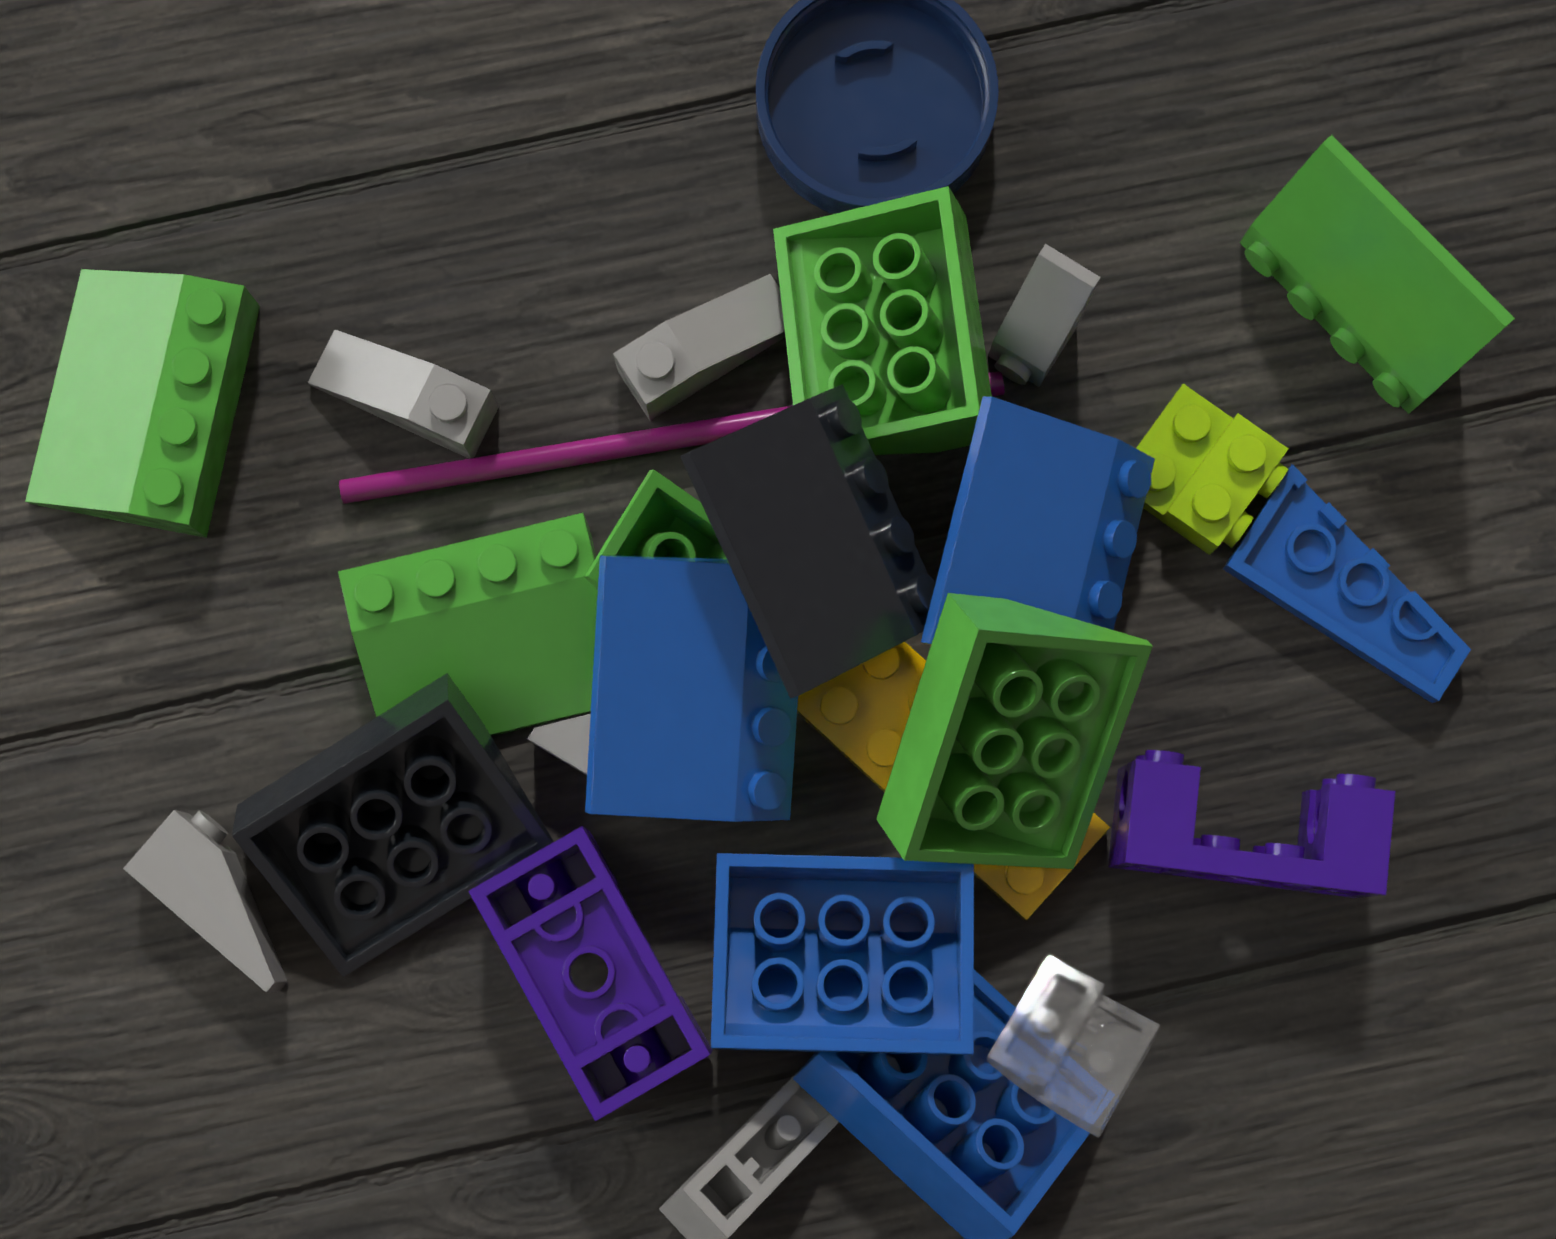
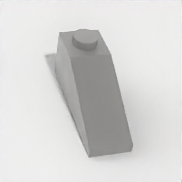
M1045 244L992 342L988 356L996 361L995 368L1003 376L1015 383L1025 385L1029 381L1040 387L1077 329L1101 277Z
M768 274L666 320L613 353L619 374L650 421L785 337L780 288L771 274Z
M334 330L308 381V384L316 389L469 459L475 457L499 408L491 390L433 363L338 330Z
M173 810L123 869L265 992L280 991L288 981L238 857L233 850L222 842L228 835V832L201 810L194 816L189 813Z
M796 1074L659 1208L686 1239H728L838 1124L839 1121L793 1080Z

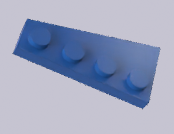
M1291 464L1288 467L1289 470L1269 496L1223 567V570L1430 703L1438 702L1471 649L1415 591L1410 592L1388 569L1390 565L1374 548L1369 549L1345 524L1347 520L1330 502L1326 504L1305 483L1307 479Z

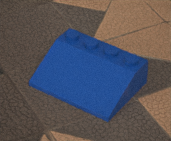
M983 396L921 643L931 646L948 593L1009 599L1114 630L1117 614L1122 605V593L1131 556L1137 543V531L1146 494L1151 485V473L1155 458L1117 438L995 397Z
M600 555L585 812L599 815L730 822L790 820L798 696L790 699L727 559Z
M717 853L711 1049L973 1056L974 864L904 861L903 858Z
M975 970L973 1056L815 1052L793 1078L964 1239H1009L1014 1236L1115 1100L1108 1091Z

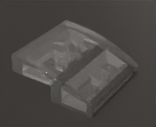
M1048 956L989 1052L987 1062L1033 1098L1099 1138L1156 1040L1160 1025L1104 996L1105 984Z

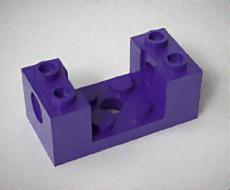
M1145 750V755H1137L1135 760L1118 769L1108 859L1109 868L1349 898L1386 895L1395 791L1375 789L1376 778L1337 774L1336 779H1322L1321 789H1310L1302 792L1297 845L1265 843V846H1253L1252 852L1240 851L1241 839L1217 835H1201V838H1194L1201 767L1183 765L1184 754L1162 750Z
M581 826L468 892L591 1115L597 1121L709 1056L713 1050L683 996H678L620 893L618 889L620 884L589 830ZM585 953L599 955L608 967V977L605 984L594 992H586L579 989L571 976L573 963L579 956Z

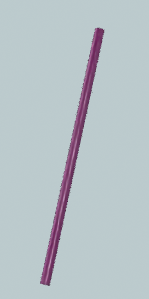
M999 371L989 373L992 397L1004 395L1002 373ZM791 406L339 480L340 494L343 504L704 445Z

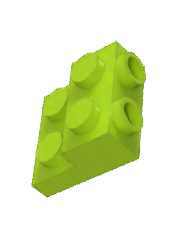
M1182 384L1136 448L1155 458L1151 473V485L1146 494L1143 509L1208 555L1214 552L1222 541L1231 548L1237 543L1254 519L1245 512L1247 506L1257 493L1267 499L1289 470L1280 463V460L1289 448L1239 413L1234 418L1230 417L1185 384Z

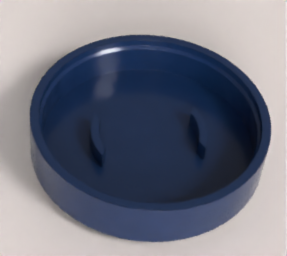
M799 0L783 15L766 41L757 69L756 118L763 147L777 173L788 186L809 203L831 214L949 186L954 194L976 170L990 140L999 96L996 65L991 49L978 25L954 0Z

